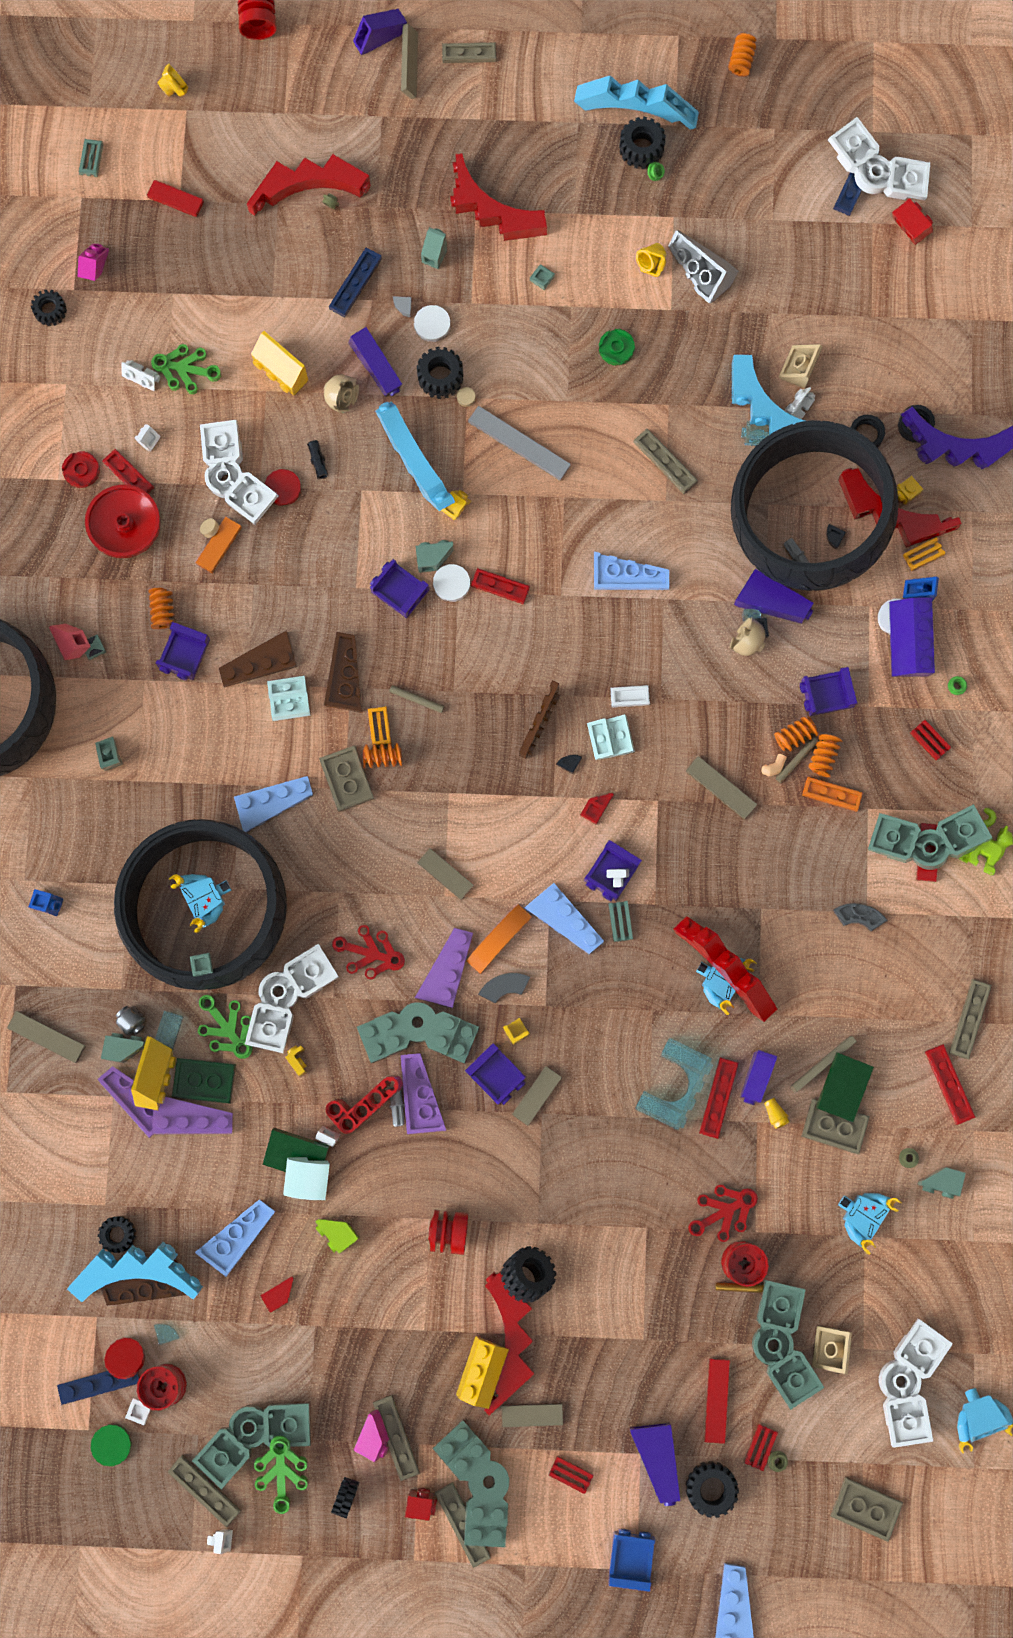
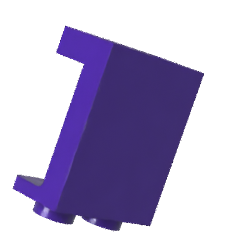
M394 559L391 562H386L382 568V573L379 576H375L370 583L371 593L406 619L430 590L429 584L425 581H419L399 566Z
M172 622L170 626L171 634L160 660H157L155 664L158 666L159 671L165 674H170L171 672L177 674L176 677L185 681L187 679L194 680L210 638L207 634Z
M849 667L841 668L837 672L809 678L804 676L799 684L801 693L805 694L804 707L806 712L809 711L810 717L854 708L857 704Z
M608 840L602 853L585 876V885L593 891L597 889L602 892V896L605 899L617 901L642 860L611 840ZM629 869V877L623 878V887H613V878H607V870Z
M494 1043L465 1070L497 1105L507 1103L512 1097L510 1093L514 1089L519 1091L526 1084L524 1081L526 1076L518 1070Z

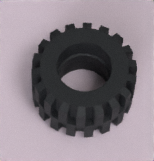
M636 117L635 121L631 119L628 124L624 125L621 131L619 148L624 162L627 161L629 166L634 165L636 169L638 167L645 169L652 162L659 163V159H662L666 135L664 134L663 127L660 128L661 124L659 122L654 123L655 120L652 118L647 120V117H643V119ZM637 139H646L651 145L648 147H638L633 142Z
M436 347V350L431 348L428 350V354L424 352L422 359L419 358L417 365L419 386L423 388L425 394L429 392V396L432 398L434 395L437 396V399H441V396L449 398V394L452 396L456 394L455 390L459 391L464 377L463 364L458 354L455 355L453 350L448 351L446 347H443V350L440 347ZM437 367H445L451 371L443 379H436L430 375L431 371Z
M527 1246L516 1251L504 1262V1268L501 1269V1274L504 1276L501 1277V1281L505 1282L503 1287L505 1290H509L508 1294L511 1297L515 1296V1300L520 1301L522 1299L523 1303L529 1301L531 1303L552 1289V1285L556 1281L554 1278L556 1271L553 1270L555 1265L550 1262L551 1257H547L545 1251H539L537 1247L531 1248V1246ZM522 1267L532 1272L535 1282L525 1277Z
M709 1461L706 1464L705 1462L700 1463L701 1465L699 1467L695 1466L693 1468L694 1471L688 1475L689 1479L686 1481L688 1499L692 1507L701 1515L704 1514L708 1518H711V1516L719 1518L722 1514L725 1516L728 1514V1510H733L734 1503L738 1501L737 1494H739L737 1480L731 1471L721 1463H714L713 1461ZM709 1478H718L724 1485L722 1496L715 1501L705 1500L700 1493L701 1485Z

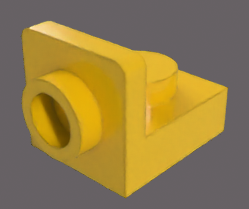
M913 476L896 485L898 500L905 505L924 490Z
M462 490L451 491L450 494L453 496L455 503L441 510L453 520H457L465 506L471 503L468 495Z
M295 1045L287 1051L288 1055L285 1058L298 1076L302 1077L307 1073L304 1069L307 1066L300 1057L297 1059L296 1056L305 1049L302 1046L297 1047Z

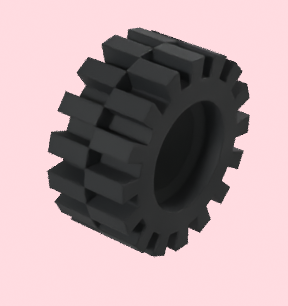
M45 289L43 294L41 291L38 292L39 296L35 294V300L31 301V309L37 321L41 322L42 325L46 323L47 326H51V323L54 326L57 325L56 321L61 323V317L65 318L64 313H67V309L59 293L51 289L48 292ZM52 302L55 304V309L52 312L44 313L42 311L46 303Z
M121 1216L108 1218L98 1229L100 1231L97 1234L100 1239L98 1242L102 1244L103 1249L110 1253L124 1252L134 1244L136 1228H133L134 1224L127 1218ZM114 1227H120L124 1231V1238L121 1242L116 1243L110 1239V1231Z
M347 1477L343 1478L331 1511L332 1514L347 1519L359 1486L358 1481Z

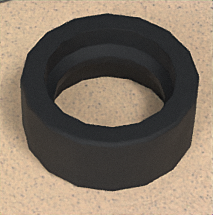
M912 405L905 409L913 407L932 427L935 426V416L927 407ZM900 416L898 422L899 433L907 441L917 443L913 437V432L907 428L902 421V416Z
M865 414L857 417L850 428L857 430L862 424L873 426L877 430L878 436L872 443L878 448L885 437L883 422L873 415Z

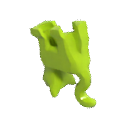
M985 808L983 811L989 818L983 820L986 827H991L996 822V813L993 809ZM1008 826L1000 828L996 841L990 840L958 859L965 863L969 861L974 866H977L979 863L977 858L981 855L986 858L983 872L993 876L996 871L994 865L1003 857L1006 848L1013 845V834L1008 831Z

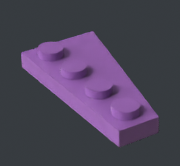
M457 928L453 929L415 998L453 1008L471 944L472 932Z
M421 1054L401 1055L407 1134L447 1131Z
M112 1066L98 1078V1081L141 1130L151 1138L154 1135L152 1134L153 1109L135 1106L131 1091L134 1080Z
M165 1097L164 1103L159 1106V1110H153L152 1134H232L233 1113Z

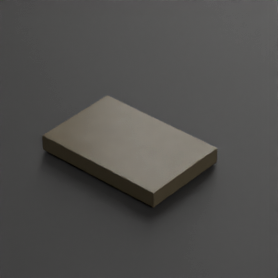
M355 745L319 758L338 812L374 799Z
M812 1099L801 1137L859 1155L870 1116L857 1113L854 1122L817 1109L818 1100Z
M845 1477L830 1516L889 1542L903 1502Z

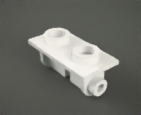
M127 360L126 363L122 362L123 377L152 391L155 390V382L158 383L161 377L158 375V372L148 368L143 372L144 366L133 360Z
M811 388L800 389L795 394L793 403L789 404L784 411L802 419L806 413L801 408L807 411L815 401V394L809 392Z

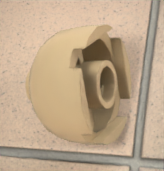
M343 374L333 376L324 386V398L328 406L340 413L348 412L350 410L348 406L351 402L353 405L355 404L359 394V385L356 384L357 380Z
M748 618L737 630L738 635L736 639L733 637L730 643V649L744 656L752 655L756 651L760 652L766 644L764 642L765 629L754 618Z

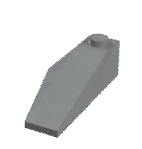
M676 230L668 245L677 262L685 269L687 278L693 282L697 294L708 303H712L730 288L739 272L726 260L679 230Z

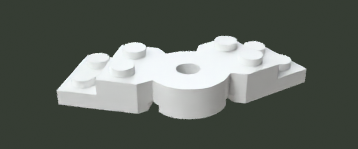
M858 117L828 139L839 154L837 159L847 172L855 173V181L864 192L878 194L883 191L887 197L905 200L907 197L919 200L927 198L930 163L902 157H895L889 162L883 156L877 155L879 153V145Z
M230 420L200 425L203 461L209 466L205 471L207 486L216 496L225 498L226 503L256 525L278 498V495L249 472L243 473L239 467L243 460L242 444L239 439L238 421ZM224 475H228L227 480L221 481Z
M319 944L286 963L284 972L270 973L261 981L259 996L262 1002L254 1006L245 1045L284 1054L294 1018L290 1009L296 1004L299 997L307 999L339 978ZM277 987H283L284 989L281 997L274 995Z
M920 1319L916 1320L908 1334L904 1335L895 1348V1360L886 1363L879 1374V1386L887 1396L883 1403V1408L893 1448L933 1442L926 1399L918 1393L921 1388V1379L931 1377L952 1346V1343ZM899 1376H903L905 1383L898 1387L896 1379Z

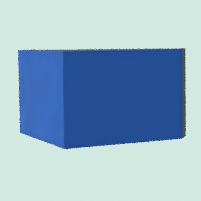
M939 577L905 580L903 598H932L933 602L937 596Z

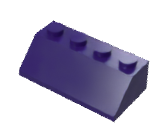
M908 598L890 601L892 677H927L934 674L932 598Z

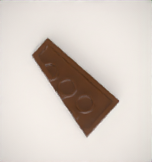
M287 630L219 667L223 686L228 687L296 668L297 665Z
M552 680L550 693L545 695L541 705L542 710L536 714L532 724L533 728L529 729L519 751L520 757L526 759L528 754H533L536 747L534 742L536 738L540 739L544 731L542 725L544 721H549L552 715L550 709L553 704L556 705L561 696L558 694V682Z
M134 1278L119 1280L101 1287L107 1306L186 1295L171 1285L151 1279Z

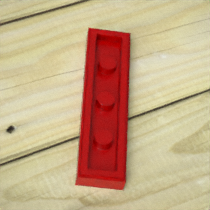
M944 1044L925 1051V1055L955 1124L959 1125L976 1118Z
M719 1058L699 1134L719 1139L738 1062Z
M709 1358L704 1442L725 1444L730 1360Z

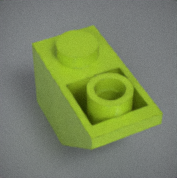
M326 1219L315 1221L317 1224L316 1230L322 1237L325 1235L328 1238L329 1242L327 1244L334 1253L336 1251L339 1254L359 1239V1236L348 1222Z

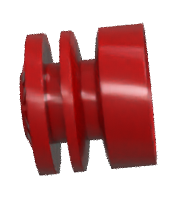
M274 0L237 1L239 31L244 37L253 40H263L275 34L277 28Z
M434 1210V1215L430 1220L428 1236L430 1252H435L437 1243H439L440 1253H444L446 1244H449L451 1254L464 1255L469 1213L455 1212L453 1220H449L448 1211H444L443 1219H440V1210Z
M745 1241L734 1242L727 1246L721 1258L722 1270L725 1275L738 1285L745 1287L755 1286L762 1282L767 1275L769 1267L768 1258L763 1250L752 1243ZM744 1258V1260L747 1261V1264H744L742 1268V1266L739 1265V1261H742Z
M161 1364L147 1369L137 1382L139 1400L145 1407L159 1411L177 1404L186 1392L187 1381L185 1374L179 1367L173 1364ZM166 1382L168 1386L162 1389L161 1386Z

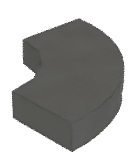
M845 904L833 910L843 926L860 924L865 926L870 932L888 921L878 910L863 904Z
M519 973L499 975L487 982L478 995L496 1004L506 994L516 993L522 995L530 977Z

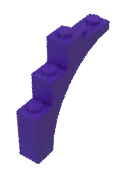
M913 407L900 414L903 423L913 432L914 439L921 444V446L916 448V451L918 452V458L925 464H929L942 454H945L947 462L955 467L972 456L975 465L984 469L1013 449V426L990 437L966 439L945 434L932 427L921 418Z

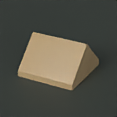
M792 345L779 378L805 389L820 355L822 345Z
M817 1326L812 1367L847 1374L852 1332Z

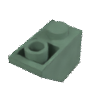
M429 227L421 252L422 263L439 269L447 253L446 234L440 229Z
M441 540L435 544L423 542L415 546L419 573L438 571L454 551L453 542Z
M112 1033L111 1036L105 1035L101 1059L124 1063L143 1050L145 1042L142 1041V1037L131 1036L130 1039H125L123 1034Z
M945 1167L918 1181V1185L923 1187V1191L934 1193L936 1190L942 1192L943 1197L953 1199L954 1196L961 1195L966 1173Z

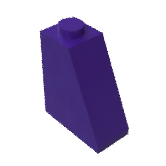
M399 8L365 15L361 19L353 42L360 54L364 55L401 36L403 25L407 24V21Z
M760 1050L754 1052L740 1095L741 1098H744L743 1102L754 1106L755 1103H761L777 1056Z

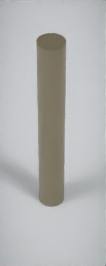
M392 685L389 692L437 712L442 713L444 710L443 705Z
M813 737L775 779L782 783L819 741Z

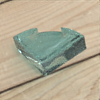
M744 609L742 621H746L748 618L751 619V617L759 619L761 618V612L756 609Z
M166 1324L154 1325L159 1345L179 1339L178 1333L171 1326Z

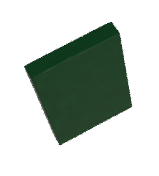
M836 1052L816 1108L854 1122L874 1067Z
M177 1058L172 1097L231 1104L236 1064Z
M273 1127L262 1165L286 1172L287 1158L307 1157L308 1161H325L329 1145Z

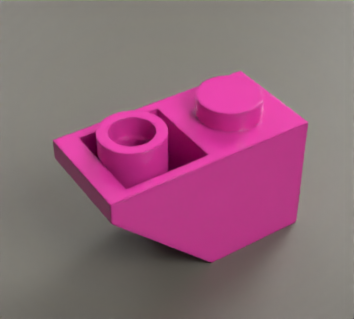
M91 244L78 257V277L96 281L102 275L109 248H105L101 244Z

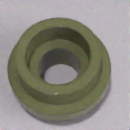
M330 193L323 195L322 203L333 210L336 206H339L337 197Z
M912 1148L903 1149L899 1154V1162L905 1168H913L919 1162V1155ZM908 1154L912 1156L911 1162L906 1160Z
M781 1451L772 1452L768 1457L769 1468L775 1472H781L786 1469L788 1465L787 1456ZM776 1458H779V1462L775 1464Z

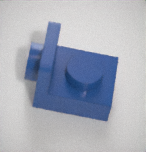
M34 889L28 907L58 916L63 898Z

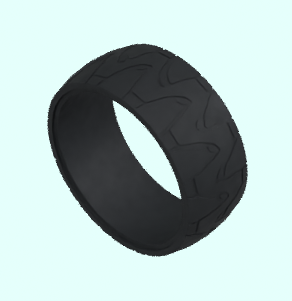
M811 420L798 422L794 425L790 424L765 437L759 445L755 446L741 465L731 496L733 530L741 549L749 561L761 573L775 582L794 589L808 591L836 588L865 573L882 556L883 551L886 550L897 523L898 491L889 463L886 462V458L864 435L859 434L858 431L839 423L835 424L830 421ZM809 452L832 453L856 463L873 480L880 494L883 507L876 527L859 547L840 558L820 563L796 562L779 556L757 538L747 520L749 501L760 479L779 462L789 457Z
M0 619V642L9 644L21 651L28 665L31 678V696L26 714L13 734L0 744V776H3L18 769L30 760L41 748L43 742H45L54 721L56 687L51 669L36 644L18 628Z
M208 819L177 822L148 836L126 860L117 880L114 895V916L118 933L133 959L156 979L175 987L191 990L223 988L243 980L256 971L269 958L279 942L287 912V897L280 870L265 847L255 840L254 837L233 825ZM218 841L233 845L255 859L265 880L267 891L266 913L256 938L242 954L229 963L214 968V973L193 977L192 971H182L165 966L151 953L139 929L137 918L138 898L148 873L166 854L189 843Z

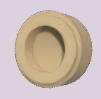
M469 387L461 388L457 393L458 403L463 407L473 405L475 402V392Z
M209 518L202 523L200 532L207 538L213 537L218 532L219 524L214 519Z

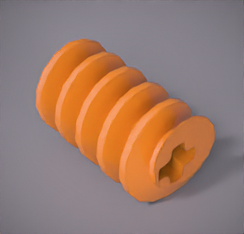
M741 33L737 35L728 65L729 70L740 77H746L750 74L749 69H751V63L755 55L754 50L757 47L755 44L757 39L750 34Z
M151 588L148 591L151 594L149 596L151 601L149 604L151 608L150 615L152 616L150 621L153 623L151 628L156 630L166 629L172 622L175 623L174 620H169V618L174 617L173 613H169L174 607L168 605L173 602V599L168 598V596L173 595V592L167 591L164 588Z
M807 716V718L802 717L800 721H795L794 726L789 724L787 729L782 728L781 733L775 732L774 736L783 751L787 748L791 752L792 744L798 748V741L805 744L804 737L812 740L811 733L817 737L818 732L812 719Z
M822 734L819 735V742L816 743L817 749H814V756L811 757L812 763H809L808 767L814 773L830 778L831 775L826 771L833 770L829 763L835 764L836 761L831 757L838 756L834 749L840 750L841 747L836 743H842L843 741L836 736Z
M383 743L380 744L379 749H377L375 744L372 745L371 749L365 744L363 750L364 768L367 763L370 768H373L374 762L378 768L381 767L382 762L385 767H388L389 762H391L393 767H396L397 761L402 766V751L398 743L395 744L394 748L388 743L386 749Z

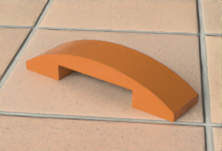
M519 904L515 906L483 940L466 962L481 974L509 941L529 922L532 916Z

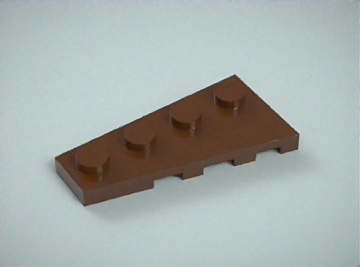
M336 632L324 706L361 713L355 635Z

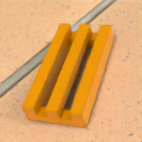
M936 537L904 553L903 557L911 571H914L944 556L946 553L942 550V546L938 543ZM934 544V547H932V548H930V549H928V550H926V551H924V552H922V553H920V554H918V555H916V556H914V557H912V558H909V556H911V555H913V554H915V553H917V552H919V551H921V550H923V549H925V548H927V547H929V546H931V545ZM936 550L938 551L937 554H935V555H933V556H931V557H929V558H927V559H925V560H923V561H921V562H919V563H917V564H915V565L912 564V562H914V561H916V560H918V559H920V558H922V557H924V556H926V555H928V554H930V553H932V552H934V551H936Z
M387 707L368 709L372 745L375 744L376 747L382 743L383 745L388 743L392 745ZM381 711L384 713L387 740H383ZM376 712L380 741H376L372 714Z

